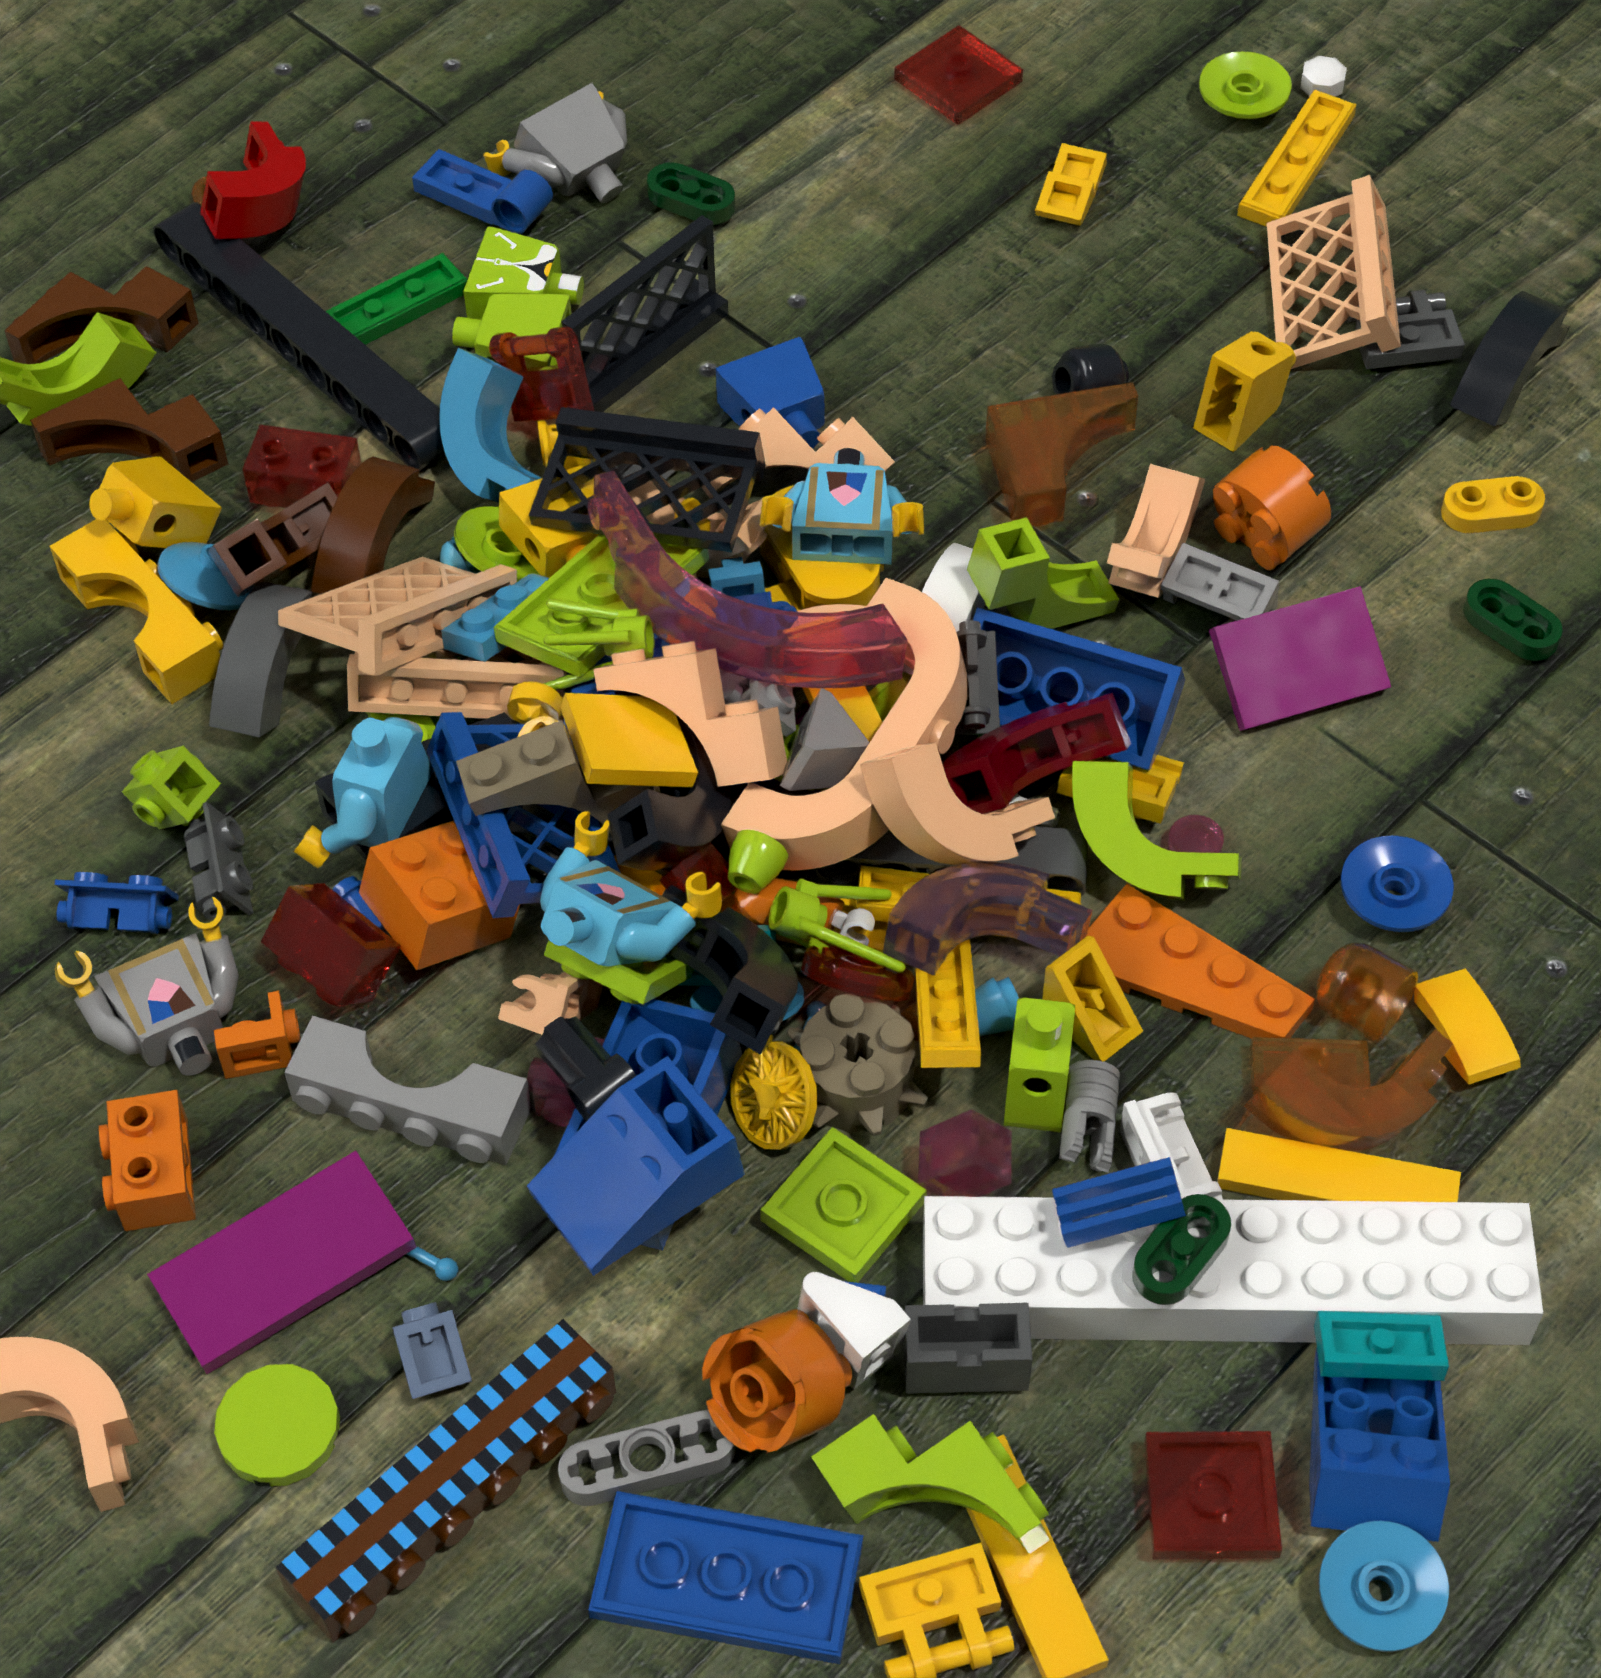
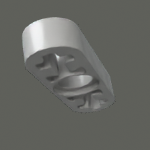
M702 1410L582 1441L570 1446L562 1454L558 1464L560 1484L564 1495L571 1502L580 1506H594L615 1500L617 1491L639 1494L721 1472L733 1461L736 1446L720 1432L713 1422L709 1410ZM710 1431L713 1439L718 1440L716 1445L717 1451L705 1453L704 1447L697 1445L699 1444L700 1433ZM680 1437L681 1449H683L684 1461L676 1463L675 1446L672 1440ZM645 1444L656 1445L664 1451L666 1455L665 1460L654 1471H640L630 1462L631 1454L636 1448ZM619 1453L621 1471L624 1476L618 1479L615 1477L611 1455ZM583 1463H591L593 1470L598 1471L595 1474L596 1482L591 1485H584L582 1478L576 1477L579 1475V1465Z

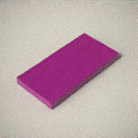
M355 1150L147 1275L207 1375L417 1248L414 1238Z

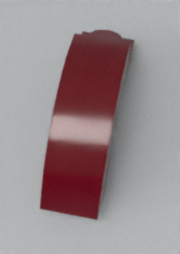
M1110 693L1068 706L1067 702H1063L1009 722L960 748L944 761L943 767L949 785L959 800L973 811L985 814L1006 808L1021 789L1046 775L1073 766V761H1090L1125 751L1130 746L1131 741L1114 695Z

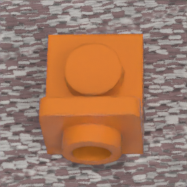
M280 991L268 992L271 1019L262 1021L246 1020L235 1023L231 1027L214 1030L216 1050L226 1079L286 1068L293 1056L291 1044L300 1042L301 1036L295 1008L284 1009Z

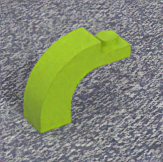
M97 312L79 339L67 351L54 359L37 364H22L0 357V404L6 405L20 424L32 426L31 419L119 378L129 389L149 365L156 352L133 324Z
M1073 761L1072 795L1075 814L1081 831L1097 857L1122 880L1151 895L1185 901V879H1195L1194 888L1209 890L1228 889V880H1241L1242 858L1239 853L1175 852L1161 848L1144 837L1138 828L1133 814V767L1129 762Z

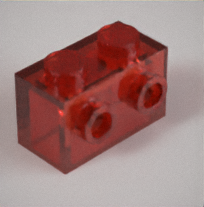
M260 424L242 470L250 503L262 504L267 507L287 508L326 483H329L338 497L349 477L362 462L357 438Z
M325 883L289 886L261 940V943L278 956L277 961L282 967L293 973L300 974L316 988V994L323 1001L338 1007L372 1002L401 947L400 944Z

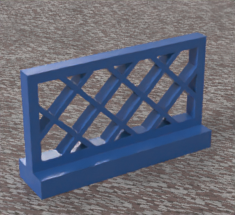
M462 712L441 713L427 747V754L492 918L514 917L519 904L540 903L544 883L531 884L526 866L530 863L548 874L557 860L539 849L545 841L563 851L567 847L573 848L574 838L556 827L562 819L575 826V820L582 811L559 805L538 804L555 814L549 823L523 809L524 805L502 808L475 816L468 803L456 761L478 753L479 751L475 744H487L493 747L517 738L525 724L467 725ZM590 815L588 830L597 831L601 829L599 821ZM511 821L538 836L532 845L511 833L508 826ZM609 844L606 851L602 854L587 857L590 862L598 860L620 872Z

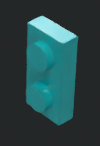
M1342 1311L1317 1312L1314 1331L1320 1376L1445 1380L1449 1362L1441 1315Z

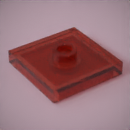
M960 25L894 67V80L957 125L1020 84L1023 79L1022 68Z
M1271 1431L1146 1432L1144 1446L1153 1559H1280L1282 1543Z

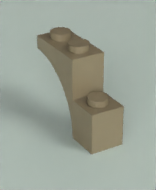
M562 720L456 761L468 803L475 816L519 805L549 804L574 808L582 812L589 811L591 816L603 824L608 820L607 814L646 789L655 791L654 786L587 784L572 740Z

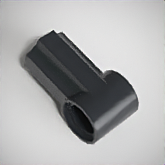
M561 1016L544 1027L541 1038L535 1043L539 1056L566 1086L572 1103L585 1122L617 1088L636 1077L628 1063L617 1053L610 1056L576 1016L573 1018H563Z

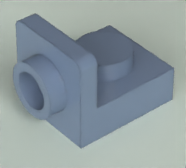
M434 1302L401 1312L404 1324L392 1327L412 1399L472 1381L452 1310L439 1313L437 1303Z

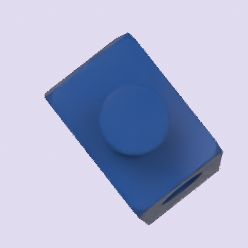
M800 336L715 368L717 403L739 427L759 408L767 414L774 407L812 449L818 444L817 438L820 434L817 429H820L825 423V396L810 356Z

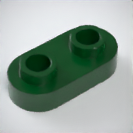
M674 162L659 164L651 169L647 175L648 198L657 207L694 221L703 215L712 221L713 225L729 220L735 212L734 188L723 179Z
M1498 579L1479 580L1467 592L1463 607L1464 616L1476 629L1526 660H1544L1556 652L1563 628L1559 618L1554 613L1510 584Z
M1194 1194L1182 1198L1186 1216L1161 1222L1140 1247L1135 1256L1132 1279L1136 1290L1142 1297L1160 1305L1180 1302L1187 1297L1218 1258L1229 1239L1231 1217L1226 1207L1217 1199L1203 1194ZM1191 1228H1201L1207 1232L1208 1236L1205 1238H1195L1189 1234L1188 1230ZM1158 1271H1165L1173 1277V1280L1170 1282H1160L1154 1278L1153 1274Z

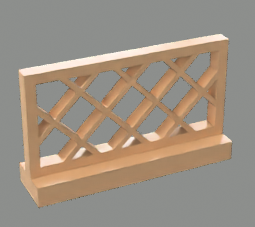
M1370 175L1351 181L1353 194L1267 223L1276 342H1284L1291 346L1303 331L1314 336L1305 347L1293 350L1296 362L1291 369L1377 342L1382 353L1401 347L1386 206ZM1350 213V217L1338 231L1327 228L1334 218ZM1297 230L1305 231L1292 247L1283 244L1281 241L1282 235ZM1317 237L1329 241L1317 256L1305 252ZM1342 246L1353 250L1341 266L1329 262ZM1297 261L1308 265L1295 281L1284 277ZM1321 271L1333 275L1320 291L1308 287ZM1345 281L1357 285L1345 301L1333 297ZM1299 296L1311 300L1298 317L1287 312ZM1324 306L1335 310V313L1323 327L1311 323ZM1349 316L1361 322V329L1342 335L1336 333Z
M419 557L278 610V625L358 652V671L376 676L444 648L441 630L462 617L464 612L474 609L495 595L500 588L515 584L517 582V569L500 564L476 574L426 557Z
M510 647L504 648L485 662L471 657L459 660L454 657L459 655L458 653L442 648L373 676L358 671V652L349 655L347 663L348 711L440 716L441 713L462 712L464 718L482 719L506 713L514 720L507 711V704L512 688L515 685L528 681L546 683L566 676L567 672ZM516 655L524 659L517 663L507 660ZM566 688L562 690H556L562 696V698L564 697ZM562 713L559 721L564 719Z

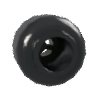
M1106 344L1078 346L1065 351L1052 373V384L1057 397L1070 409L1080 412L1108 408L1117 404L1124 394L1129 380L1127 364L1112 346Z

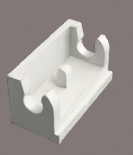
M1165 1093L1138 1102L1132 1100L1124 1103L1119 1132L1135 1166L1170 1157L1181 1198L1194 1194H1203L1217 1200H1223L1221 1195L1223 1192L1219 1183L1212 1181L1185 1123L1184 1113L1179 1106L1181 1101L1177 1093Z

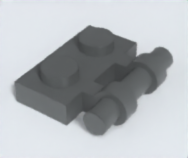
M1425 290L1408 291L1405 297H1396L1401 347L1383 353L1377 342L1359 347L1366 369L1462 358L1465 344L1452 309L1445 310L1446 299L1444 293L1426 294ZM1350 316L1347 318L1349 323L1356 322L1355 330L1361 329L1360 320Z

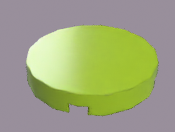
M293 1364L266 1365L246 1373L226 1391L216 1410L214 1434L225 1463L240 1478L255 1483V1480L260 1483H270V1486H287L310 1477L328 1461L335 1447L334 1441L340 1427V1414L330 1387L314 1372Z

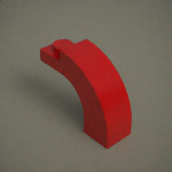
M250 121L243 160L247 170L207 171L200 213L215 239H239L266 235L286 226L297 213L306 168L305 154L301 147L284 146V143L278 139L269 122Z

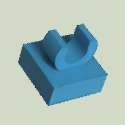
M742 557L721 560L722 567L708 569L711 598L713 600L765 592L760 561L744 564Z

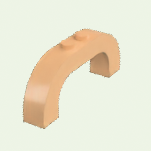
M885 578L859 618L869 651L895 659L909 666L913 670L909 683L853 769L833 787L812 795L791 796L749 782L721 823L730 850L739 831H759L774 838L786 849L788 860L782 870H808L846 860L874 844L889 830L877 813L870 798L860 764L903 748L934 742L937 744L939 754H944L953 742L955 729L961 720L968 697L967 672L956 629L947 613L936 601L916 588Z

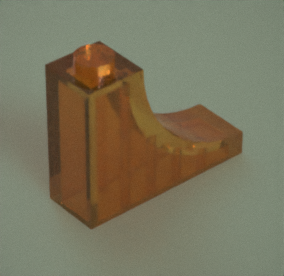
M1133 382L987 406L985 440L1012 521L1027 517L1031 526H1045L1050 523L1064 521L1067 490L1065 478L1072 465L1083 453L1097 443L1121 433L1134 431L1138 394Z

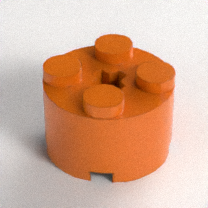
M1273 445L1265 451L1261 447L1219 481L1212 491L1214 504L1219 515L1214 520L1218 533L1230 543H1235L1238 539L1251 549L1256 562L1266 570H1272L1278 564L1286 561L1324 528L1331 519V507L1324 490L1317 496L1308 483L1315 477L1309 468L1289 451Z
M793 1309L774 1314L719 1337L711 1345L705 1356L702 1367V1381L710 1378L713 1398L707 1400L706 1404L709 1414L720 1432L740 1449L749 1452L759 1449L765 1450L768 1453L795 1443L832 1424L841 1411L845 1397V1388L852 1381V1369L846 1357L837 1352L833 1342L824 1330L810 1320L803 1311Z

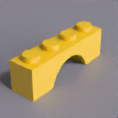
M95 519L50 545L60 579L87 610L101 606L118 605L135 609L148 617L143 629L133 641L143 673L171 704H174L216 678L220 661L219 651L223 649L224 645L215 628L209 622L201 624L195 618L190 602L175 592L173 593L162 581L156 563L151 559L144 562L139 556L135 543L120 531H116L107 520Z

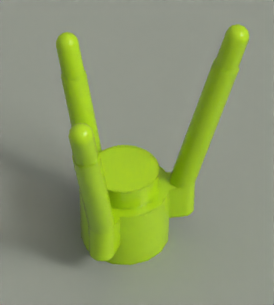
M549 599L547 601L549 609L612 620L613 623H605L603 632L546 635L544 637L546 645L603 644L607 656L618 652L644 649L646 659L653 657L655 643L652 620L648 615L640 616L639 609L620 610L557 599ZM610 661L594 666L581 678L569 674L543 684L555 690H562L595 679L593 669L613 663Z
M800 878L796 889L785 886L775 896L769 913V927L775 930L776 934L798 942L838 966H843L846 963L845 957L817 940L816 937L895 972L901 973L905 970L903 962L824 927L827 920V907L820 904L819 898H817L889 900L892 896L890 890L872 887L822 885Z

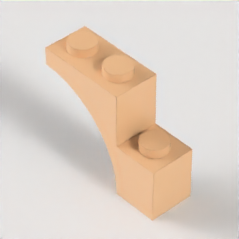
M774 407L767 414L759 408L738 428V430L760 432L766 463L765 469L772 467L809 469L815 463L833 464L835 453L843 448H853L860 451L865 458L864 465L879 466L885 470V473L895 464V461L854 417L846 424L840 418H837L817 438L823 446L816 452ZM720 476L710 483L718 493L738 478Z
M695 641L662 646L663 656L648 659L645 658L644 649L611 654L613 664L593 669L597 691L619 690L637 693L659 702L679 716L703 745L712 764L718 787L770 780L784 774L787 758L778 707L759 709L757 699L725 704L716 648L696 651Z

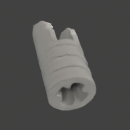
M1083 1060L1069 1067L1059 1159L1075 1162L1083 1147V1136L1091 1135L1090 1169L1109 1173L1113 1157L1120 1073L1115 1066L1098 1060Z

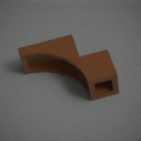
M146 266L134 278L127 281L115 295L69 272L55 286L49 288L27 311L18 316L4 331L13 360L22 364H37L68 350L79 339L97 312L133 324L150 346L166 353L195 328L199 322L191 289Z
M121 378L30 420L40 453L49 466L69 458L96 453H119L141 458L162 457L188 480L193 482L228 465L221 431L193 394L147 415Z

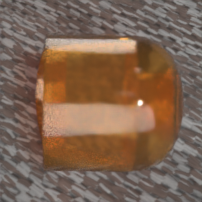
M1350 943L1336 950L1325 963L1317 980L1316 996L1319 1006L1327 1015L1358 1029L1364 1034L1365 1038L1378 1045L1396 1025L1408 1006L1417 985L1418 972L1370 945ZM1353 998L1359 1005H1350L1347 1003L1349 999Z

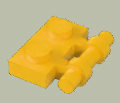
M982 1543L859 1577V1588L877 1645L903 1639L907 1655L884 1661L887 1678H937V1673L968 1664L975 1670L992 1665V1657L1015 1651L1013 1638L1008 1626L985 1632L980 1620V1616L1000 1611L1001 1599ZM958 1623L962 1639L929 1648L924 1632Z

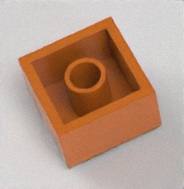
M454 821L369 848L359 894L416 970L511 937L520 904L514 917L492 918Z

